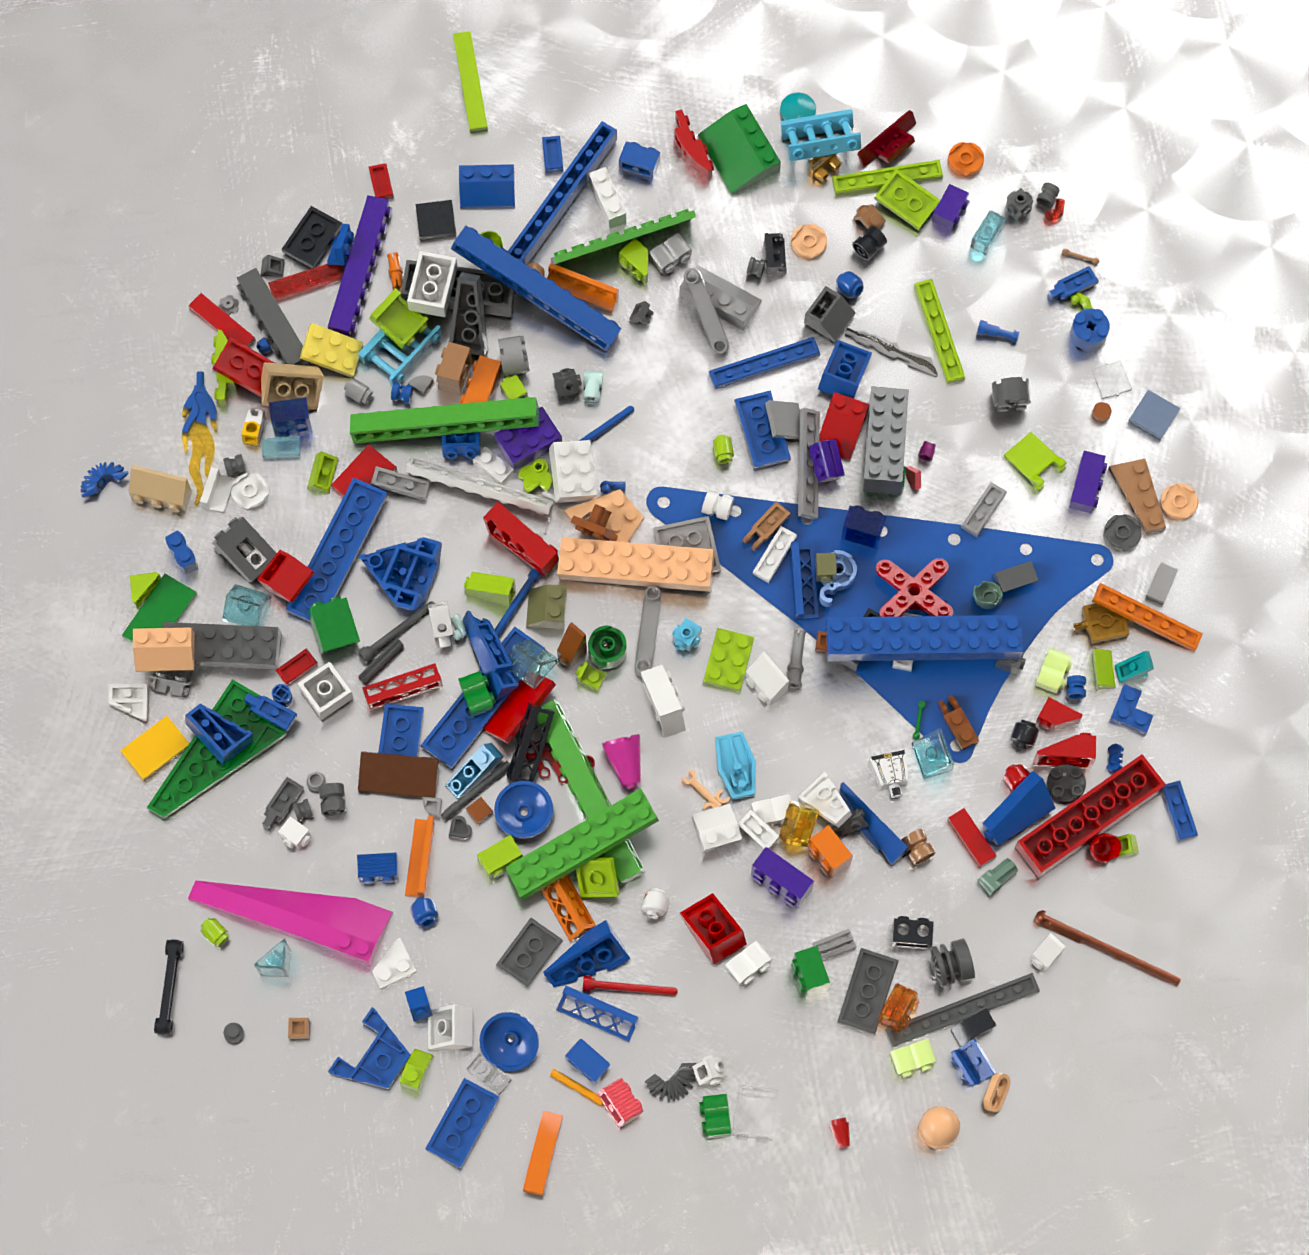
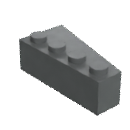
M462 272L457 281L449 342L469 347L471 354L485 356L488 351V340L481 279L479 275Z

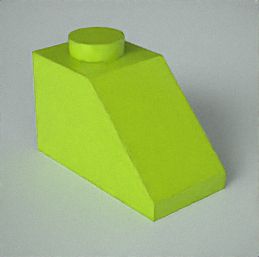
M415 1048L403 1070L399 1081L400 1086L420 1093L434 1055Z

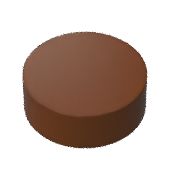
M1105 402L1097 403L1092 411L1094 419L1099 422L1107 421L1112 413L1110 405Z

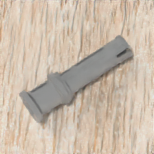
M798 629L794 630L791 662L787 666L789 688L802 687L801 674L804 672L802 658L806 631L801 629L800 633Z

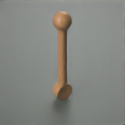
M1068 249L1062 250L1063 255L1085 259L1093 262V264L1099 263V258L1097 257L1091 258L1071 252Z

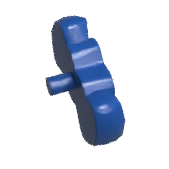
M1116 743L1108 747L1110 762L1106 766L1109 771L1114 773L1123 768L1122 757L1124 748Z

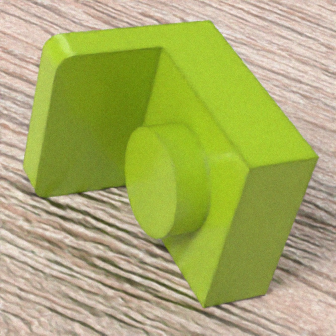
M585 661L583 666L579 665L576 671L577 682L599 692L607 673L590 666L589 662Z

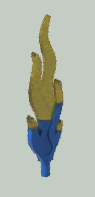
M202 371L196 372V385H194V389L186 400L182 411L183 418H186L191 411L182 429V441L185 453H188L189 436L192 441V456L188 469L197 488L195 506L200 503L204 490L200 475L201 458L205 454L204 473L208 478L215 456V443L206 423L207 414L210 415V423L214 432L218 430L216 425L217 409L213 399L206 391L204 372Z

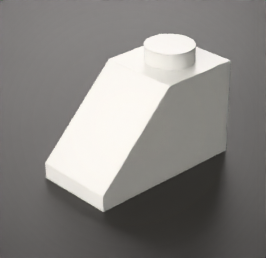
M1050 933L1030 958L1032 964L1038 970L1042 969L1046 972L1061 956L1066 946Z

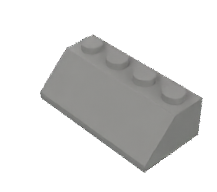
M696 266L695 268L700 271L718 317L744 330L762 300L703 267ZM694 271L689 272V280L694 282L697 279V274ZM683 280L680 285L679 296L694 303L685 280Z

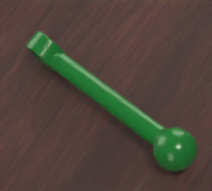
M924 701L918 702L919 712L916 729L913 733L914 739L920 738L921 717L926 706Z

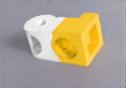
M249 408L241 433L243 444L260 445L265 421V410Z

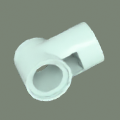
M584 370V401L591 403L599 402L600 389H602L603 372Z

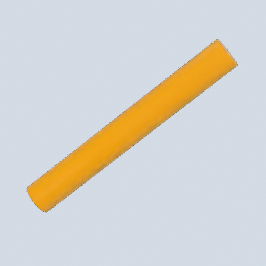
M555 1068L550 1073L552 1077L597 1104L603 1105L602 1100L595 1092Z

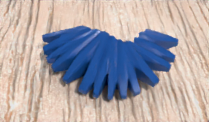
M106 462L103 465L99 463L100 467L96 464L97 470L92 467V471H87L91 476H84V479L87 481L81 482L82 485L80 487L82 489L80 491L83 493L82 497L98 494L112 479L113 481L121 482L129 472H123L124 467H121L120 464L114 467V462H111L108 467Z

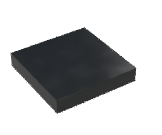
M452 200L415 204L420 240L456 236Z

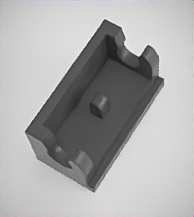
M1032 561L993 574L995 583L1000 586L1003 593L1038 581Z

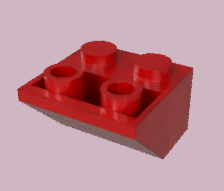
M279 550L257 580L271 593L292 603L315 572L292 555Z

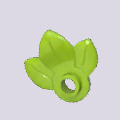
M537 459L531 465L524 466L518 474V478L524 480L523 486L527 493L533 491L538 486L548 491L552 485L553 478L549 473V464L544 459ZM542 465V468L537 470V467Z

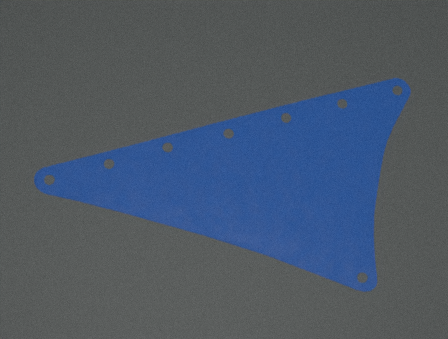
M662 486L653 488L646 500L649 511L666 525L709 516L719 563L816 640L818 631L826 632L827 617H863L868 608L880 614V609L899 592L877 575L876 564L879 561L889 560L914 578L931 561L939 558L944 559L948 563V573L930 591L935 595L943 596L947 600V604L953 609V616L1021 615L1023 651L1025 653L1052 616L1073 597L1110 571L1114 562L1111 551L1101 544L983 528L976 538L963 530L959 524L818 507V518L813 520L811 524L806 525L802 523L801 517L798 516V504L778 502L791 513V516L781 526L797 534L794 542H799V546L813 545L814 561L816 553H832L835 550H840L850 554L857 565L856 578L850 587L837 591L834 595H825V597L832 599L831 607H825L820 603V590L824 585L821 581H816L819 619L795 620L791 551L789 550L770 583L752 575L779 528L756 551H753L751 548L760 538L757 534L747 544L743 542L751 527L776 501L728 495L734 497L733 505L741 508V514L737 517L729 515L726 521L717 518L715 513L712 516L701 513L707 492ZM665 496L670 500L668 507H659L657 501L660 497ZM879 525L886 526L888 530L887 534L883 537L875 533V529ZM958 534L961 540L960 543L957 545L950 544L948 541L949 535ZM1028 543L1031 545L1032 552L1029 555H1024L1020 552L1022 544ZM799 551L800 559L806 562L810 558V551ZM1094 554L1102 555L1104 561L1101 565L1096 566L1091 562ZM1032 561L1038 581L1004 592L1001 603L995 608L983 609L976 604L973 598L975 585L978 586L983 581L995 583L993 574ZM804 567L801 571V576L807 580L811 576V572ZM840 568L836 569L837 573H841ZM807 585L802 589L803 595L807 598L813 593L812 589ZM807 603L804 606V614H814V608ZM909 609L905 612L920 616H931L925 610ZM998 659L913 660L911 672L892 668L893 661H861L857 670L854 671L915 728L919 712L918 702L924 701L926 706L922 712L919 732L945 757L958 763L966 762L972 756L976 744L960 751H953L950 744L955 738L943 718L944 715L938 706V702L942 700L950 713L954 709L949 703L948 697L953 695L958 702L959 708H962L977 737H979L989 710L1002 685L1010 675V672L995 668Z

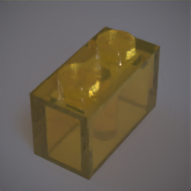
M790 801L780 829V839L790 845L808 847L819 810L807 803Z

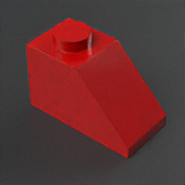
M1048 697L1036 722L1039 723L1040 727L1054 731L1079 724L1083 714Z

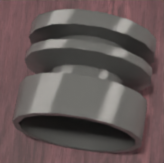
M964 938L951 941L950 951L947 950L944 944H940V952L937 946L930 948L932 970L941 987L947 986V979L951 985L955 984L956 974L961 982L975 978L971 953Z

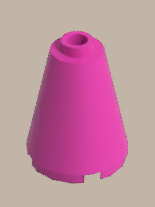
M640 734L602 743V747L621 786H626V789L638 787L637 783L641 782Z

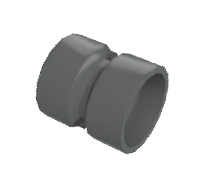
M327 783L319 786V796L323 800L320 803L322 815L337 816L347 812L346 801L342 799L345 796L344 784Z

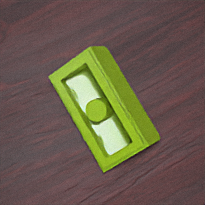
M323 451L317 453L307 488L328 493L338 458Z
M1093 649L1092 657L1096 689L1116 688L1112 651Z

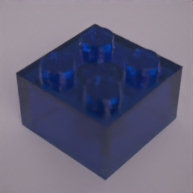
M306 397L269 402L271 424L275 437L287 438L295 434L303 436L313 432L311 414Z
M850 505L843 525L841 539L878 550L887 516L879 511L871 512L865 510L862 506Z

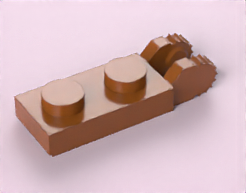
M951 695L948 699L954 711L949 713L942 700L938 702V706L960 749L964 750L978 743L979 739L962 708H959L955 697Z

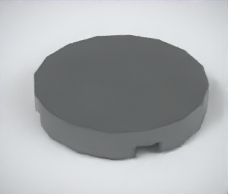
M1118 514L1107 521L1103 535L1106 543L1111 548L1125 552L1132 550L1138 545L1142 531L1140 523L1134 517L1127 514Z

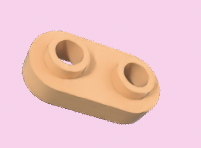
M996 1073L993 1075L983 1100L987 1111L998 1112L1002 1108L1010 1087V1078L1007 1074Z

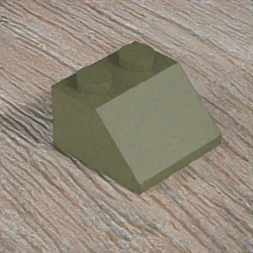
M547 584L529 590L526 627L565 628L567 585Z

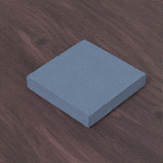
M1147 390L1129 418V422L1161 440L1180 411V408L1154 392Z

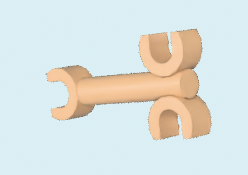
M689 770L692 779L687 780L684 776L682 777L684 784L692 785L709 801L703 805V811L707 808H716L729 803V796L725 800L720 799V795L723 793L722 789L716 793L715 798L696 779V774L693 770Z

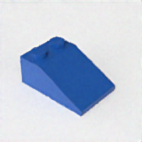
M837 339L822 374L818 390L831 395L835 392L854 399L872 352Z

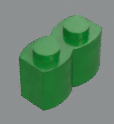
M478 671L458 678L472 717L494 709L493 704L496 701L493 693H488L486 686H489L486 675L482 676L481 672Z
M727 1094L703 1096V1102H699L700 1114L705 1116V1122H701L703 1134H707V1139L731 1136Z

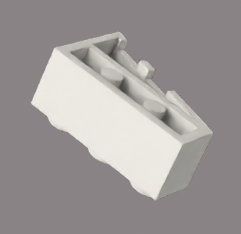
M663 665L642 671L643 685L650 703L657 714L655 715L656 719L660 721L663 737L685 731L682 713L685 711L682 700L678 701L677 699L679 695L676 686H672L670 683L672 682L670 672L665 671Z

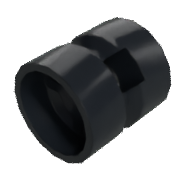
M871 225L863 232V237L859 236L852 243V246L861 258L868 261L876 254V250H880L887 244V239L877 227Z

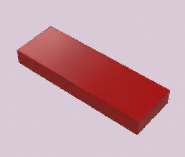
M965 808L948 817L947 820L979 867L997 857Z

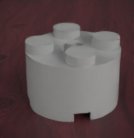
M524 336L498 339L504 376L530 371Z

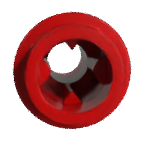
M846 1117L831 1120V1126L829 1127L838 1144V1148L850 1146L849 1122H847Z

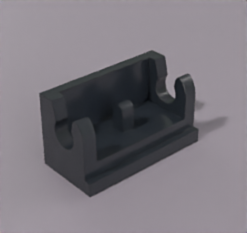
M765 233L766 274H787L783 234Z

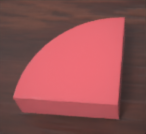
M907 466L905 471L909 484L914 490L921 489V471L912 466Z

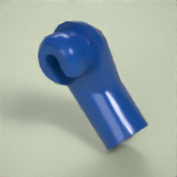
M603 481L600 484V491L603 494L619 489L625 491L626 482Z

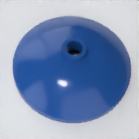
M517 781L509 784L499 793L494 806L495 818L500 828L507 834L516 838H531L542 833L550 824L553 816V803L548 792L539 784L531 781ZM523 810L528 812L526 816L521 815Z
M502 1012L492 1016L485 1023L480 1033L479 1042L484 1057L494 1067L504 1071H517L525 1068L533 1061L539 1049V1036L536 1028L531 1021L518 1013ZM509 1035H513L515 1040H511Z

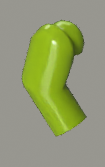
M1081 293L1071 296L1073 305L1079 303L1083 306L1084 310L1094 309L1089 297Z

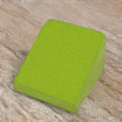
M1130 833L1117 837L1121 841L1122 846L1119 857L1139 854L1135 835Z

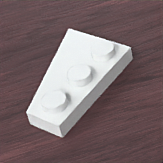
M826 772L798 796L801 803L838 828L852 816L848 806Z

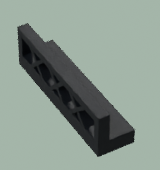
M528 702L506 775L511 781L534 782L555 713L553 710L541 708L534 703ZM539 712L548 714L547 721L541 725L537 721ZM540 730L542 734L541 740L533 743L531 739L532 734ZM534 748L537 753L536 757L528 762L526 753ZM529 767L531 771L529 780L519 778L521 771Z

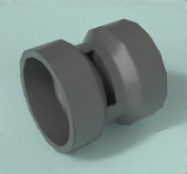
M1045 182L1041 188L1042 192L1038 194L1036 201L1043 207L1052 208L1055 203V197L1058 196L1060 189L1055 184Z
M242 454L236 455L235 459L229 457L223 459L228 477L233 476L234 473H237L236 471L239 473L246 472Z

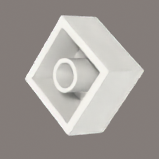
M330 662L298 683L300 691L321 720L353 699L351 690Z

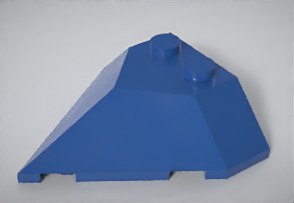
M422 537L414 542L407 544L404 542L376 550L374 553L367 555L364 553L358 556L397 607L414 612L425 602L438 572L442 543Z

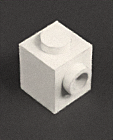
M291 816L278 831L280 837L284 839L283 843L291 849L295 847L299 850L310 841V831Z

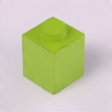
M517 375L508 376L500 383L501 392L506 399L528 397V392Z

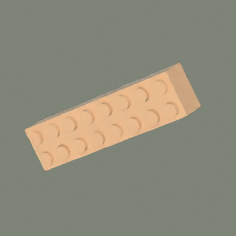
M561 537L557 574L560 580L645 587L657 586L658 588L711 592L715 555L713 549Z

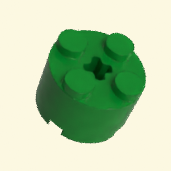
M608 625L596 628L588 641V654L591 661L600 669H612L619 666L625 660L627 653V643L623 632Z

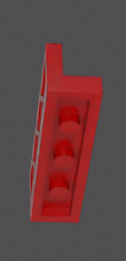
M434 663L362 687L369 710L383 706L385 703L389 704L443 686ZM434 670V675L423 678L425 672ZM409 677H414L418 679L416 681L404 684L406 679ZM391 683L400 685L398 687L386 690L388 685ZM377 689L381 692L369 696L367 691Z

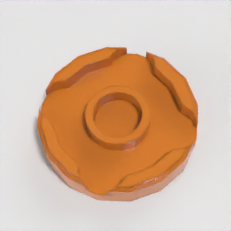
M959 142L949 151L948 165L955 174L970 177L979 173L982 169L984 153L975 143Z

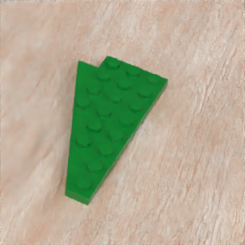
M231 680L212 710L222 715L226 720L233 721L242 729L251 731L253 733V743L222 765L195 735L147 806L148 810L165 819L287 735L286 732L272 725L273 723L254 714L250 710L251 706L245 703L244 699L247 694L258 698L259 694L235 680Z

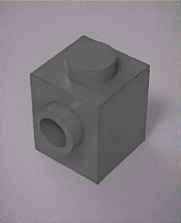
M1024 651L1021 659H998L995 668L1017 675L1018 670H1023L1025 665Z

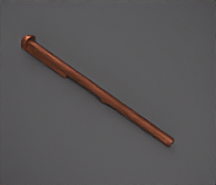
M1040 910L1036 913L1035 919L1038 924L1081 943V940L1099 949L1114 954V957L1118 959H1123L1176 985H1179L1181 978L1046 915V910Z

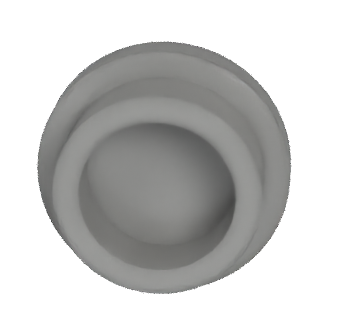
M312 772L308 775L306 783L312 791H319V786L326 784V778L320 772Z

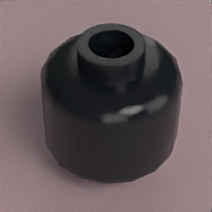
M1021 719V722L1015 723L1011 739L1016 742L1015 746L1026 749L1027 746L1035 745L1039 729L1035 723Z

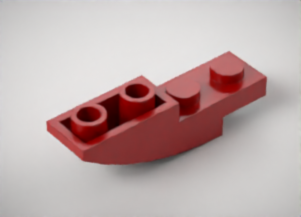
M682 109L675 111V120L678 128L674 129V138L677 146L694 169L707 179L712 178L714 166L712 160H708L706 144H702L701 138L696 140L693 130L690 131L688 115H684Z

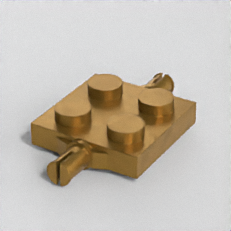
M1097 603L1083 606L1084 622L1073 623L1074 631L1086 629L1089 633L1091 644L1128 637L1130 634L1127 626L1129 619Z

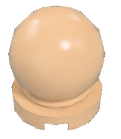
M935 1106L929 1108L923 1114L919 1123L918 1134L921 1141L927 1147L943 1150L955 1142L960 1132V1121L953 1110L945 1106Z

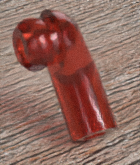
M1056 199L1055 209L1045 212V217L1048 221L1053 222L1063 216L1064 199Z

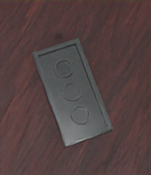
M864 948L860 949L837 1021L838 1024L875 1036L899 960Z

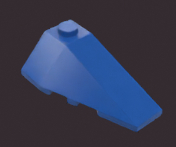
M605 920L584 934L543 973L553 987L577 981L579 977L584 975L593 976L596 975V972L605 969L607 971L613 970L631 958L608 921Z

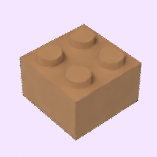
M448 342L447 348L444 347L442 350V362L436 367V382H438L439 390L461 396L472 364L471 351L469 347Z

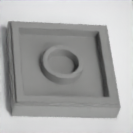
M767 401L765 405L772 436L774 438L800 440L799 404L794 402Z

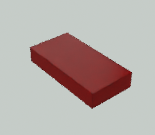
M387 164L369 166L375 197L383 199L394 198Z
M306 648L275 671L284 684L289 686L316 667L318 662Z

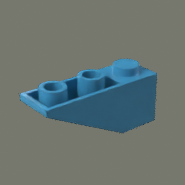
M492 743L482 744L445 784L446 787L459 799L494 769L504 758L503 754Z

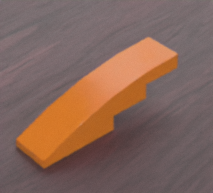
M543 1111L524 1182V1192L543 1195L563 1115Z

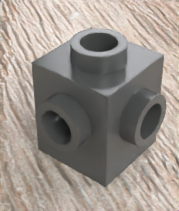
M1022 188L1016 192L1012 191L1007 196L1005 209L1018 221L1031 212L1033 198L1030 193Z
M564 368L560 372L552 373L558 397H570L580 392L579 386L582 385L580 374L576 375L574 369Z

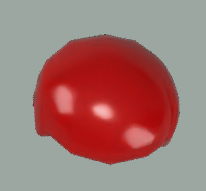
M1101 833L1092 839L1089 849L1091 856L1096 861L1109 863L1111 859L1119 857L1122 846L1117 836Z

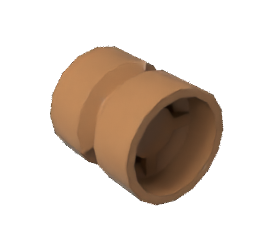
M922 828L911 832L901 839L907 845V851H911L909 857L914 865H918L936 854L932 844L926 843L927 836Z

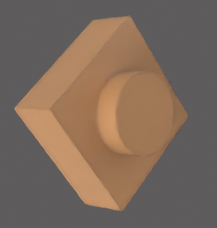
M289 1018L288 1038L309 1039V1018Z

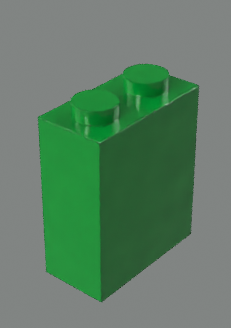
M341 596L329 599L330 602L324 604L322 601L311 604L312 607L308 609V615L321 654L356 645L360 642L347 597L342 599Z

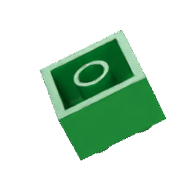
M814 946L795 952L791 968L793 974L798 975L799 982H797L800 993H804L805 998L827 992L830 980L818 947Z

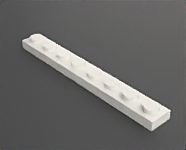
M411 458L406 464L405 472L413 476L425 477L432 482H441L449 487H458L468 493L481 494L485 498H494L504 504H514L521 509H530L541 515H549L554 505L552 500Z

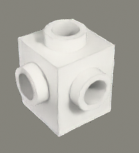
M710 1055L702 1058L701 1062L692 1066L699 1085L710 1084L714 1086L722 1082L721 1079L728 1076L722 1057L713 1058Z

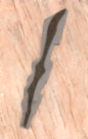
M847 327L845 334L853 337L859 343L867 347L871 346L893 359L898 357L908 361V366L934 377L938 375L931 357L900 350L897 343H890L884 337L880 338L877 334H869L865 330L857 331Z

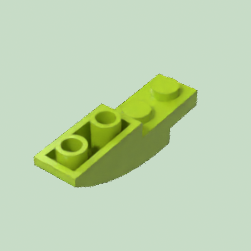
M218 330L217 336H214L213 347L216 348L215 353H212L211 356L212 365L216 363L227 343V338L222 330ZM217 372L216 380L219 382L218 388H215L214 399L217 400L219 406L227 407L228 391L236 390V383Z

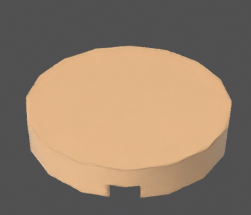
M815 224L800 225L791 236L793 252L803 259L812 260L820 257L827 247L825 231Z
M1182 483L1166 487L1160 499L1161 509L1164 514L1178 521L1192 517L1199 503L1194 489Z

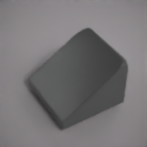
M271 255L265 256L262 259L261 275L282 277L285 259Z

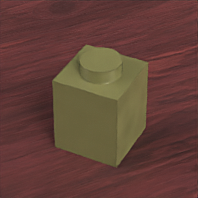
M816 553V581H821V583L825 584L836 581V553Z

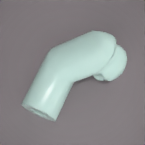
M457 614L450 620L456 628L453 631V636L456 640L466 637V629L462 619Z

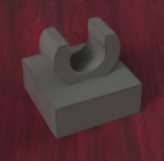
M646 301L637 303L629 320L633 323L641 321L643 324H649L650 321L646 319V314L648 316L654 314L649 309L650 304Z

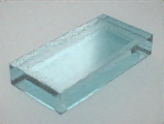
M300 436L262 438L263 458L300 456Z

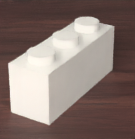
M606 167L590 172L589 184L609 229L626 223V212Z

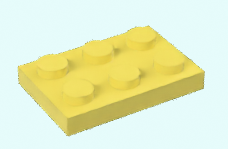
M311 323L308 327L300 359L352 378L359 359L358 353L361 351L363 342Z

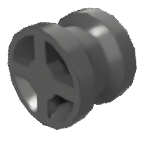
M751 256L747 274H755L761 278L766 260H756L755 257Z
M304 799L301 803H292L298 822L302 821L305 817H313L308 799Z

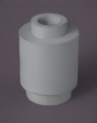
M355 378L352 381L348 380L344 386V390H346L345 395L359 403L367 404L373 394L370 387Z

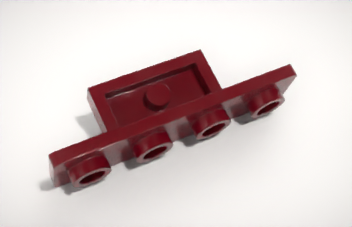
M908 110L857 153L863 167L876 157L890 163L915 142L914 136L907 133L908 130L916 125L913 111Z

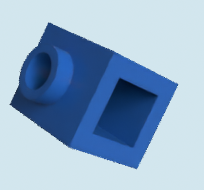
M424 986L405 992L414 1022L433 1016Z

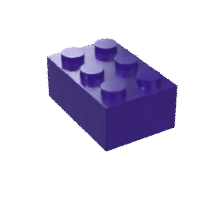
M542 406L539 408V426L500 430L494 434L496 445L515 472L547 454L553 442H562V435Z
M768 847L764 848L752 864L751 875L753 880L759 884L764 883L769 887L768 890L772 894L782 896L785 899V903L791 907L796 906L799 909L813 890L814 880Z

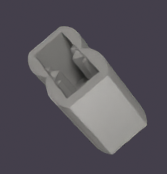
M677 233L649 252V259L661 274H668L676 268L677 264L686 263L691 258L692 249L682 236Z

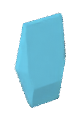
M743 731L715 737L718 772L732 799L736 800L755 796L756 760Z

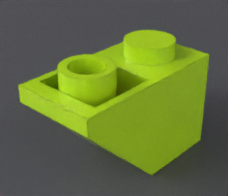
M634 238L619 252V262L625 269H630L638 281L641 280L646 284L648 282V250Z

